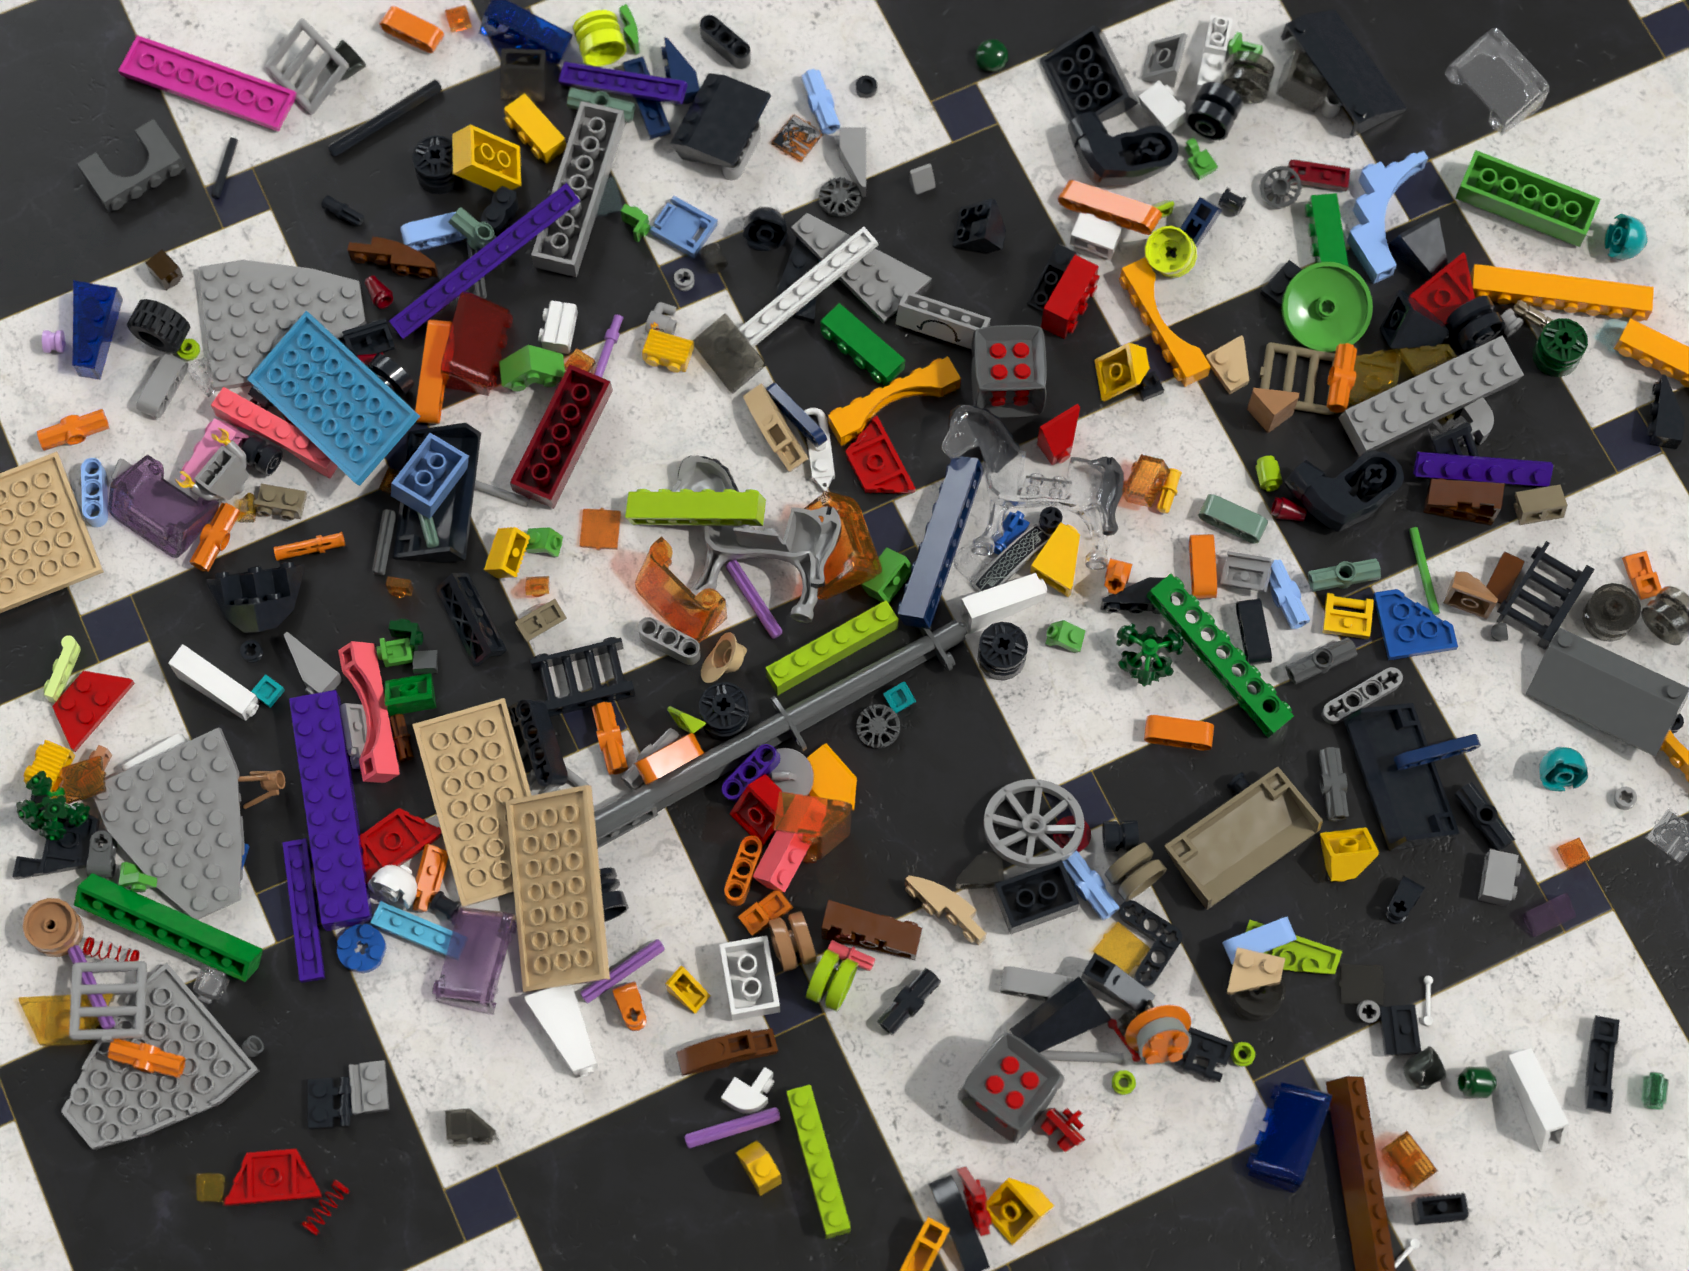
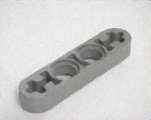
M1387 668L1331 700L1322 710L1323 720L1331 725L1338 724L1358 709L1365 708L1388 695L1400 686L1403 680L1402 673L1396 668ZM1388 675L1396 677L1395 684L1390 681L1383 687L1382 683L1387 680ZM1368 685L1376 686L1378 694L1375 696L1369 695L1366 692V687ZM1349 696L1356 697L1359 705L1350 707L1346 702V698ZM1340 705L1343 709L1337 713L1336 718L1334 715H1328L1330 708L1332 711H1335Z

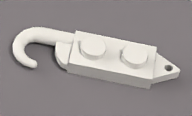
M809 408L804 412L807 415L812 414L818 417L819 427L827 437V441L819 447H816L807 439L812 481H815L826 493L832 479H835L828 421L821 409Z

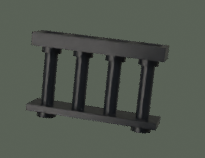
M1548 541L1544 543L1542 548L1536 547L1531 555L1534 561L1509 602L1504 600L1497 610L1500 614L1497 619L1498 623L1502 622L1505 615L1513 618L1538 633L1537 636L1541 639L1537 646L1544 650L1550 644L1595 570L1586 565L1583 571L1579 569L1576 571L1545 553L1550 544ZM1539 560L1571 578V581L1575 583L1572 589H1564L1535 572L1534 568ZM1528 578L1560 596V600L1564 601L1561 607H1553L1522 589ZM1519 597L1550 615L1549 618L1552 619L1550 625L1544 624L1543 626L1512 608L1511 606L1515 599Z
M608 637L600 643L550 655L543 653L536 655L534 659H530L533 671L540 670L547 698L544 703L550 717L590 708L602 702L609 703L635 697L632 680H624L617 652L624 649L621 637ZM608 653L615 682L611 686L604 687L601 685L594 656ZM586 659L592 684L590 691L581 692L578 690L572 665L573 661ZM563 664L569 694L566 697L558 698L555 695L549 667Z

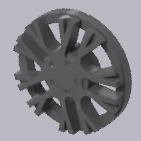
M1286 166L1270 169L1265 173L1260 182L1262 198L1267 204L1276 208H1285L1294 204L1302 191L1300 177L1293 169ZM1282 170L1288 171L1285 178L1281 177ZM1277 172L1279 178L1275 179L1273 173ZM1294 175L1295 177L1290 182H1288L1287 180H1289ZM1268 177L1273 179L1271 185L1265 183ZM1297 182V189H1292L1291 185ZM1266 188L1272 189L1271 191L1264 192V189ZM1289 191H1292L1295 193V195L1292 196L1288 193ZM1270 194H1275L1272 201L1267 199ZM1278 196L1280 197L1279 204L1276 203ZM1288 196L1290 200L1284 203L1283 198Z
M845 177L829 179L820 189L819 203L827 214L834 217H845L855 212L858 208L860 192L857 185L845 179ZM836 183H840V188H836ZM843 184H846V185H848L849 187H848V188H843L842 186H843ZM832 185L834 189L829 190L828 187ZM856 196H857V200H856V201H853V200H850V199H849L850 197H856ZM823 200H831V202L826 205L823 202ZM838 207H844L845 212H838Z
M877 704L867 707L861 712L856 722L859 738L864 744L872 748L880 749L890 746L895 742L900 733L901 726L898 715L894 710L885 705ZM876 709H883L881 716L876 715ZM869 711L873 712L874 718L871 719L868 714ZM890 712V716L885 720L884 716ZM864 716L869 718L868 724L861 723ZM895 718L896 726H888L889 720ZM869 727V730L861 732V728ZM888 729H891V730L896 731V732H895V734L893 735V734L888 733L887 730H888ZM872 733V738L868 742L864 736ZM886 734L890 740L883 744L881 738L882 735ZM875 736H879L878 744H874Z

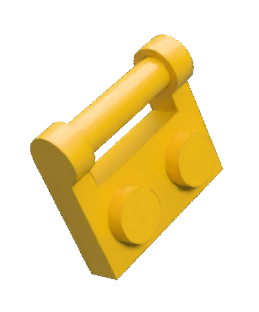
M1327 593L1322 633L1369 639L1374 600L1337 597L1333 593ZM1333 605L1363 609L1364 613L1333 609Z

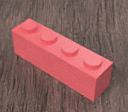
M796 794L752 877L769 889L785 893L829 809L813 797Z

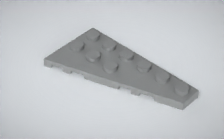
M808 213L791 227V231L820 261L851 237ZM874 248L838 279L884 324L898 311L899 303L906 291L917 294L931 282L932 278Z

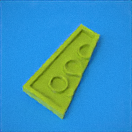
M1249 920L1245 932L1261 927L1264 924ZM1296 936L1297 939L1290 943L1264 952V954L1285 958L1283 967L1285 971L1331 975L1335 974L1342 954L1340 950Z

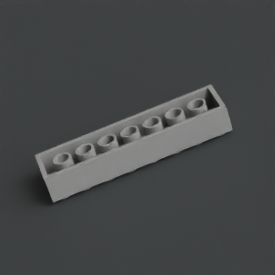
M581 101L551 193L552 195L567 183L581 202L538 234L531 254L534 267L577 277L625 126L624 111Z
M1502 335L1345 410L1338 418L1360 457L1365 452L1381 448L1464 408L1482 397L1485 398L1516 383L1524 374Z

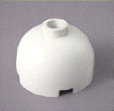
M386 865L377 870L368 882V887L374 894L378 891L383 895L381 897L383 902L401 910H404L405 907L408 910L417 895V882L411 875L412 870L405 865Z

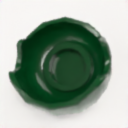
M988 39L978 46L975 58L981 69L995 72L1005 67L1009 55L1006 46L996 39Z

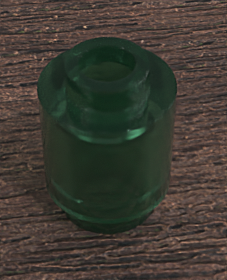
M1650 1072L1649 1076H1644L1641 1099L1644 1102L1643 1107L1663 1110L1664 1104H1667L1669 1080L1664 1078V1074Z

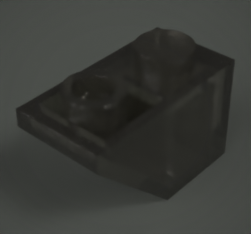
M470 1108L445 1110L446 1140L449 1144H453V1147L468 1146V1142H478V1145H489L493 1143L492 1140H499L496 1130Z

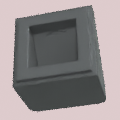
M414 651V674L438 673V651Z

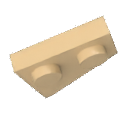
M1237 947L1227 994L1232 995L1239 991L1248 989L1250 991L1259 989L1262 986L1280 984L1285 958Z

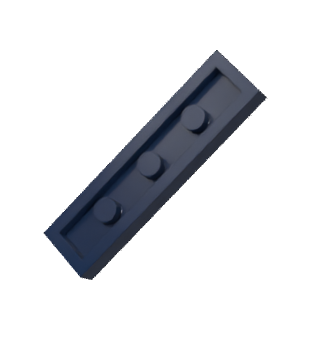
M643 56L622 62L626 72L650 75ZM634 97L650 140L670 134L671 129L661 102Z

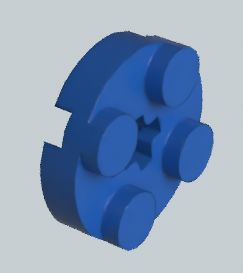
M359 924L348 928L337 941V954L345 968L358 973H368L378 968L386 953L385 939L377 929L369 924ZM360 943L368 945L365 949L366 953L363 955L360 952H355V949L358 948L357 945Z

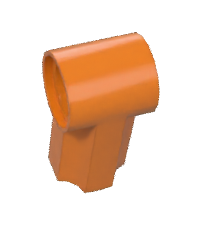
M1110 558L1104 584L1109 593L1117 594L1119 591L1124 590L1133 564Z

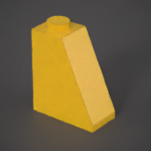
M1060 523L1032 563L1030 574L1036 573L1039 579L1042 578L1046 584L1067 597L1071 595L1080 540V534L1077 529L1071 525Z
M758 1141L736 1152L760 1196L781 1184L780 1172L769 1153Z

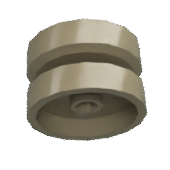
M1147 843L1139 844L1131 849L1105 872V876L1111 884L1122 883L1119 886L1118 893L1124 901L1131 900L1140 895L1161 878L1167 870L1160 860L1150 861L1153 851Z

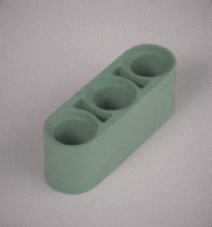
M1214 494L1207 495L1198 514V517L1204 522L1254 544L1259 543L1268 525L1267 519Z

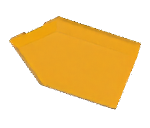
M826 743L807 757L814 773V782L809 795L828 809L837 808L854 811L857 777Z

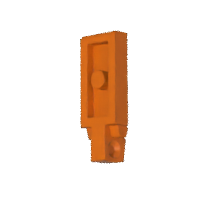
M430 844L425 845L415 879L417 882V895L412 910L420 913L427 912L429 902L431 903L439 892L448 861L447 850Z

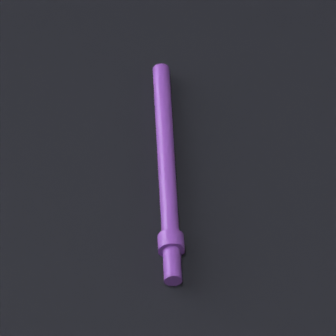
M617 314L614 315L611 327L606 331L604 337L606 341L594 372L599 377H603L613 345L617 343L620 335L618 331L623 317Z

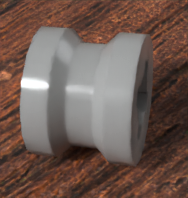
M1511 308L1501 315L1505 322L1504 334L1507 337L1515 333L1524 322L1521 318H1517L1514 315L1515 312Z

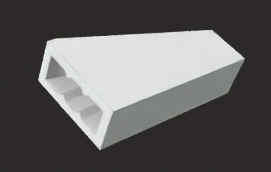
M1036 573L962 598L960 616L971 634L1044 601L1047 586L1042 578H1038Z
M182 644L169 661V665L180 680L246 721L249 716L252 717L257 712L260 702L255 694Z
M573 985L553 987L524 996L528 1007L575 1076L580 1075V1077L593 1074L594 1070L598 1069V1065Z
M1532 1048L1513 1051L1508 1055L1506 1067L1540 1152L1564 1145L1569 1122Z

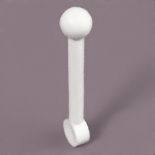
M1425 976L1426 1017L1423 1019V1024L1430 1026L1433 1023V1018L1430 1016L1431 984L1433 983V978Z
M1412 1239L1409 1242V1247L1395 1261V1269L1413 1249H1417L1420 1246L1419 1240Z

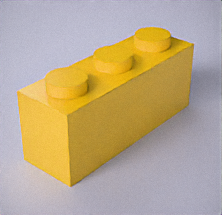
M525 93L504 108L506 124L509 128H514L518 132V137L524 144L528 143L532 147L531 151L537 159L541 158L547 164L565 151L567 145L564 136Z

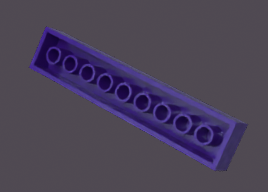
M336 690L289 698L322 926L326 931L359 924H368L373 918L369 887L366 882V871L360 842L361 833L350 760L341 717L340 697Z

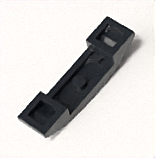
M1594 1016L1586 1066V1110L1611 1114L1613 1089H1611L1615 1045L1618 1043L1619 1019Z
M952 1175L930 1183V1190L937 1207L941 1211L946 1226L950 1229L949 1233L964 1271H983L990 1268L973 1221Z

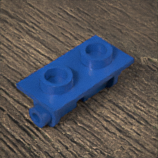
M1010 511L987 546V549L997 555L1001 554L1027 529L1030 522L1023 519L1025 515L1020 511L1016 513Z

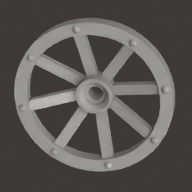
M1026 779L1004 786L990 799L984 814V832L989 845L1001 858L1020 867L1037 869L1060 860L1065 861L1076 851L1083 837L1084 816L1077 800L1061 786L1045 780ZM1023 791H1035L1032 813L1027 814L1013 794ZM1042 792H1046L1059 798L1061 802L1042 817L1039 814ZM1007 799L1022 822L994 813L1000 803ZM1067 807L1072 812L1075 820V825H1046ZM993 823L1021 831L999 840L995 834ZM1074 833L1072 839L1064 848L1058 846L1046 834ZM1024 838L1028 839L1026 856L1017 854L1007 848V846ZM1040 840L1054 854L1033 857L1035 841Z

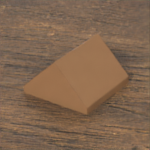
M1253 388L1247 410L1269 433L1293 415L1299 399V393Z

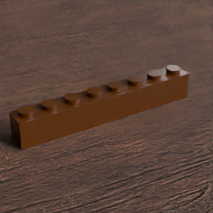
M1345 1076L1326 1082L1355 1270L1396 1271L1364 1077Z

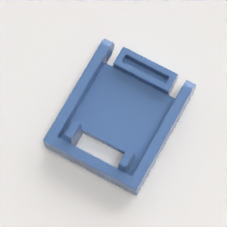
M673 196L671 198L672 204H666L654 221L655 227L652 226L649 229V233L688 256L695 258L717 227L718 220L680 198ZM700 227L704 228L705 231L698 241L695 242L693 237Z

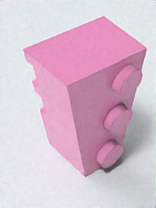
M214 418L206 426L204 437L195 445L193 449L194 454L190 461L184 464L182 471H185L192 481L195 482L194 478L221 446L225 447L224 443L217 442L211 437V434H215L218 438H221L222 432L218 428L228 431L229 440H233L239 447L251 436L232 424ZM181 474L180 478L185 481L186 477Z

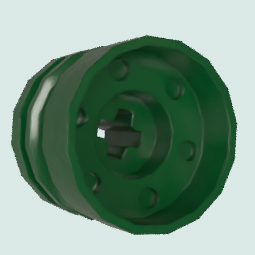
M1558 318L1550 321L1543 328L1533 348V360L1536 367L1551 377H1563L1573 372L1588 346V336L1584 328L1570 319Z

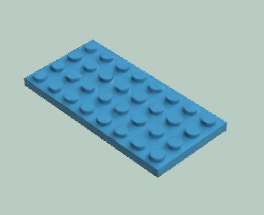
M308 311L299 318L247 378L359 486L420 417L416 411Z

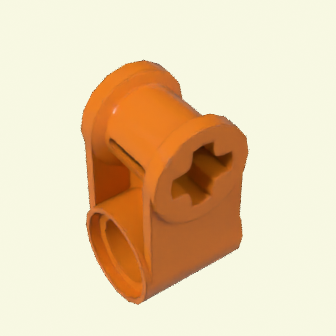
M633 981L612 989L626 1026L632 1031L643 1029L647 1018L636 982ZM633 1014L637 1015L638 1020L635 1022L632 1020Z

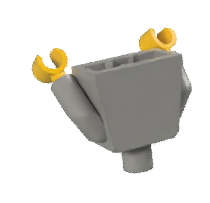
M218 428L222 432L221 438H218L215 434H211V437L217 442L224 443L225 447L221 446L194 478L195 482L192 481L185 471H180L186 477L185 481L179 482L175 479L180 487L191 488V492L206 501L219 500L221 497L230 500L235 494L243 492L245 488L244 483L249 478V474L245 469L247 467L245 452L233 440H229L228 431L222 428Z

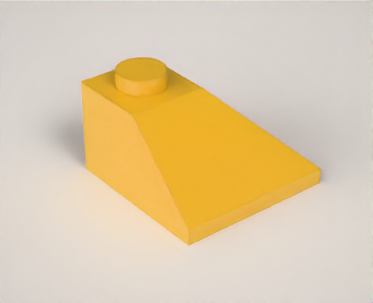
M1128 342L1095 359L1102 401H1107L1140 384L1150 369L1146 348Z
M1367 827L1320 833L1325 867L1331 881L1343 882L1347 879H1355L1379 855Z
M1010 1177L986 1201L992 1223L1012 1245L1021 1239L1054 1207L1053 1203L1038 1187Z

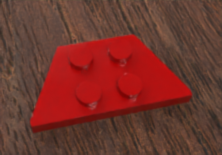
M1464 252L1410 295V297L1444 322L1445 325L1447 324V318L1452 312L1468 301L1475 299L1467 258Z
M878 416L873 417L869 426L858 435L857 440L845 451V455L864 492L915 493L916 488Z
M83 670L52 707L70 748L74 752L81 747L135 684L132 679Z
M398 808L361 834L360 842L367 884L377 870L386 865H403L424 850L426 844H432L442 837L441 828L433 826L424 819L412 816L409 812Z
M297 1149L246 1153L242 1167L233 1181L234 1185L229 1196H226L225 1205L232 1206L322 1198V1193Z
M966 1166L957 1168L958 1177L960 1176L962 1179L963 1195L975 1229L981 1237L989 1235V1225H992V1219L986 1206L987 1196L985 1189L981 1187L978 1179H974Z

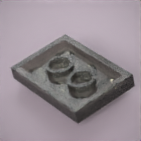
M726 313L693 340L695 348L732 394L767 366Z

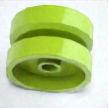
M827 949L813 972L806 993V999L818 1003L828 991L825 1006L838 1012L851 987L859 963L847 958L842 961L838 970H836L839 963V954Z

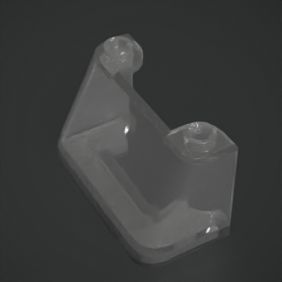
M1497 28L1490 29L1448 66L1445 73L1448 80L1453 84L1461 85L1465 82L1491 110L1489 123L1501 135L1542 108L1549 92V85L1543 76Z

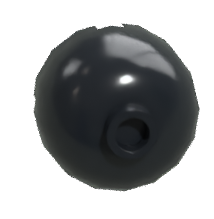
M766 206L758 207L752 210L746 217L743 237H745L750 247L756 250L770 251L769 247L777 246L779 248L786 242L788 235L787 223L784 216L778 210Z

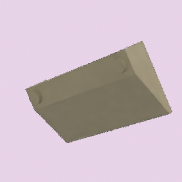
M1276 767L1164 845V848L1191 891L1208 910L1320 831L1323 820L1281 769Z

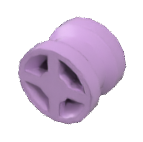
M49 330L43 331L42 348L44 353H50L52 350H56L59 353L65 351V335L63 330H57L53 333Z

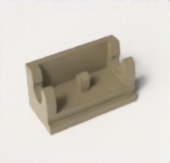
M1561 485L1515 493L1517 503H1514V508L1519 525L1564 518L1568 504Z
M553 599L515 621L514 626L521 633L524 642H528L566 620L567 617L556 599Z

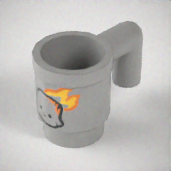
M662 302L657 303L654 311H651L648 316L645 332L649 333V330L653 329L674 335L677 321L663 315L662 312L675 315L677 307Z

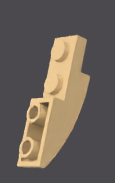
M759 384L746 393L743 398L755 422L787 470L791 472L809 460L807 454L786 424V419L763 384Z
M908 876L905 879V885L907 886L905 890L912 898L915 899L917 897L923 903L922 907L929 915L932 916L934 914L939 918L946 912L945 916L948 921L954 926L958 924L963 929L962 934L971 943L975 942L978 946L986 939L987 933L973 920L976 915V909L958 894L940 884L923 878Z

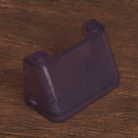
M148 454L113 480L110 485L108 510L112 517L173 558H178L187 551L200 535L204 526L215 516L219 508L218 501H206L201 497L196 501L164 479L162 463Z
M461 907L459 911H455L453 914L452 925H454L440 979L435 980L432 994L436 995V1001L439 1003L494 1015L497 1004L494 1002L495 993H498L499 978L509 943L512 942L511 934H516L517 931L516 915L501 911Z

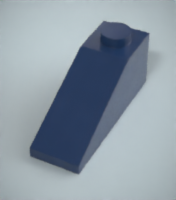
M1199 197L1180 228L1193 240L1196 248L1210 231L1222 209L1208 200ZM1170 250L1171 257L1175 258L1177 256L1175 251Z

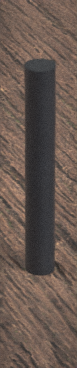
M234 137L229 139L211 194V197L214 199H220L238 143V139Z

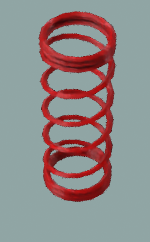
M88 937L86 939L83 946L84 955L88 956L90 954L91 957H95L97 954H99V958L101 960L105 959L107 956L108 958H110L109 954L113 945L112 943H110L107 955L104 958H101L100 950L103 945V940L100 942L98 952L94 956H92L91 952L94 947L95 939L92 937ZM121 945L119 946L117 956L115 957V960L117 959V961H119V954L122 948ZM131 948L128 949L127 957L124 961H128ZM135 949L132 952L129 961L139 960V950Z
M334 1180L333 1183H331V1186L339 1194V1196L330 1192H325V1195L334 1205L326 1201L319 1200L320 1205L327 1211V1213L316 1208L312 1209L315 1215L322 1222L307 1216L306 1219L309 1223L305 1221L301 1223L302 1226H304L306 1229H308L315 1235L318 1234L319 1230L311 1223L309 1219H312L322 1225H325V1222L315 1212V1210L327 1216H331V1213L324 1207V1205L321 1202L326 1203L334 1208H338L336 1203L328 1196V1194L341 1200H344L343 1196L336 1190L334 1186H336L346 1194L350 1192L348 1188H346L337 1180Z

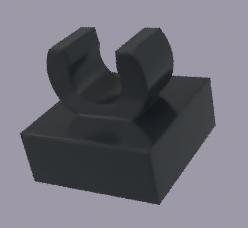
M1155 371L1146 374L1140 384L1135 386L1143 401L1164 393V388Z
M255 386L251 387L248 395L252 397L250 402L256 405L259 402L260 407L268 410L270 406H275Z

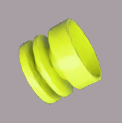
M591 11L580 16L572 26L573 32L579 44L582 60L586 65L602 67L612 64L624 56L626 44L620 32L617 17L612 11Z
M1165 226L1155 230L1149 236L1145 246V255L1149 264L1161 275L1169 278H1178L1189 273L1195 266L1197 248L1193 240L1180 228ZM1170 250L1175 251L1177 255L1175 258L1171 257Z

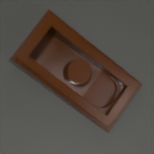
M1503 552L1486 586L1498 599L1497 603L1502 604L1504 600L1506 601L1525 563L1524 560L1508 552Z

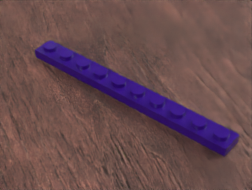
M566 183L389 322L399 335L405 339L581 201Z

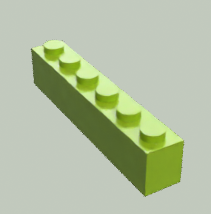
M637 489V492L628 491L625 518L633 525L763 526L766 499L759 491L754 489H747L745 492H737L732 489H725L723 492H715L711 489H702L701 492H694L690 489H681L680 492H672L668 489H659L658 492Z
M887 600L765 667L766 677L776 694L780 695L898 628V617Z
M811 1085L788 1090V1102L826 1238L851 1232L850 1223Z

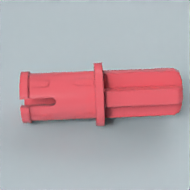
M832 940L828 947V950L839 954V959L844 961L849 958L858 962V967L870 971L874 966L875 958L855 950L854 946L850 948Z

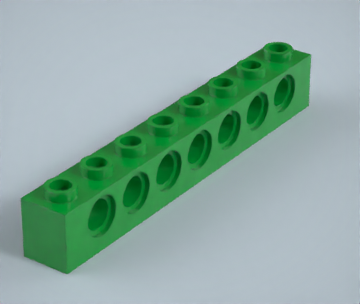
M1169 574L1152 588L1146 597L1176 632L1182 635L1183 640L1269 738L1294 717L1291 713V707L1277 697L1274 687L1269 683H1265L1260 677V671L1246 661V656L1241 649L1233 646L1229 635L1214 624L1215 620L1212 615L1202 610L1198 599L1192 594L1189 595L1184 589L1183 582L1178 577ZM1170 597H1177L1180 600V605H1174ZM1186 614L1193 615L1195 617L1196 622H1188L1186 619ZM1201 632L1209 633L1211 641L1204 640ZM1216 650H1223L1226 654V659L1219 658ZM1232 667L1240 669L1241 677H1237L1232 673ZM1248 685H1253L1256 688V695L1248 692ZM1263 703L1271 705L1272 713H1268L1263 709Z

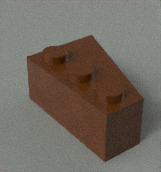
M1441 478L1431 479L1427 487L1424 513L1492 526L1501 510L1505 483L1457 481Z

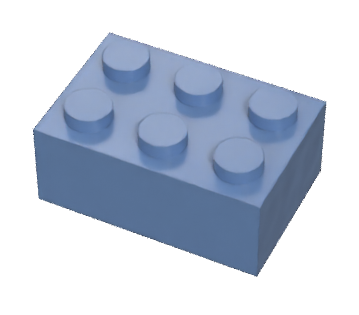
M429 433L391 483V496L430 519L467 470L469 456Z

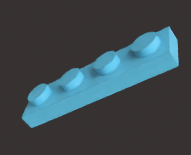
M380 901L370 922L375 927L457 961L460 960L469 941L466 936Z

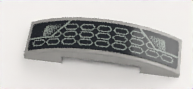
M1037 524L1033 525L997 556L976 579L972 587L976 591L981 592L1006 583L1034 555L1037 556L1041 552L1050 536Z

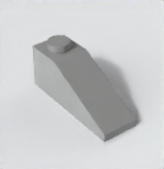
M840 127V136H835V149H840V159L854 184L857 185L861 197H866V127Z
M288 632L284 634L302 680L307 687L305 691L310 695L335 690L343 681L340 674Z

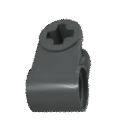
M100 830L91 836L89 857L86 864L87 876L93 873L105 878L114 877L117 841L106 831ZM106 839L108 843L103 844V847H101L99 844Z

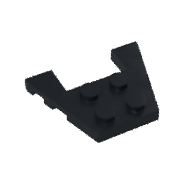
M31 794L30 800L38 804L47 795L34 796ZM89 815L83 824L76 827L74 823L70 824L67 817L63 819L57 817V822L64 825L63 829L66 830V834H63V838L57 841L46 839L42 859L17 856L12 877L19 880L86 868L90 839L98 831L99 819Z

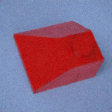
M1078 404L1040 426L1037 445L1052 466L1057 462H1065L1071 456L1080 411Z
M766 774L747 785L730 812V815L751 836L759 838L762 847L767 843L784 817L782 790Z

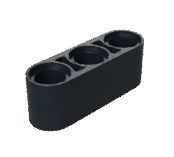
M705 15L701 18L700 35L702 40L737 69L747 68L751 63V50L748 43L717 17Z
M1261 599L1237 601L1236 614L1246 661L1250 665L1271 663L1272 653Z

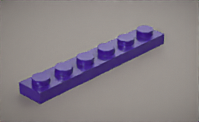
M564 62L558 81L564 86L679 105L683 104L688 86L686 81L571 62Z
M1417 452L1413 474L1417 477L1548 487L1550 486L1553 464L1542 461Z
M305 838L282 842L299 980L301 983L325 979L308 840Z

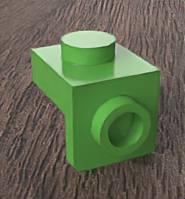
M1236 32L1233 39L1231 38L1228 42L1227 51H1229L1230 61L1254 67L1263 53V46L1243 41L1242 33Z
M625 204L621 209L622 221L635 227L633 230L634 240L639 242L642 236L645 237L649 232L648 215L644 214L636 206L631 207Z
M550 527L528 528L527 534L530 536V539L528 540L527 548H525L526 552H547L553 557L559 556L563 540L562 535Z
M1065 620L1051 623L1046 632L1047 639L1045 644L1048 646L1057 644L1069 651L1078 653L1081 651L1086 630Z
M380 638L377 654L378 659L383 660L385 667L413 663L409 638L387 642L385 638Z
M129 862L121 863L119 885L129 888L131 891L143 893L146 892V889L156 888L157 878L143 874L138 865Z

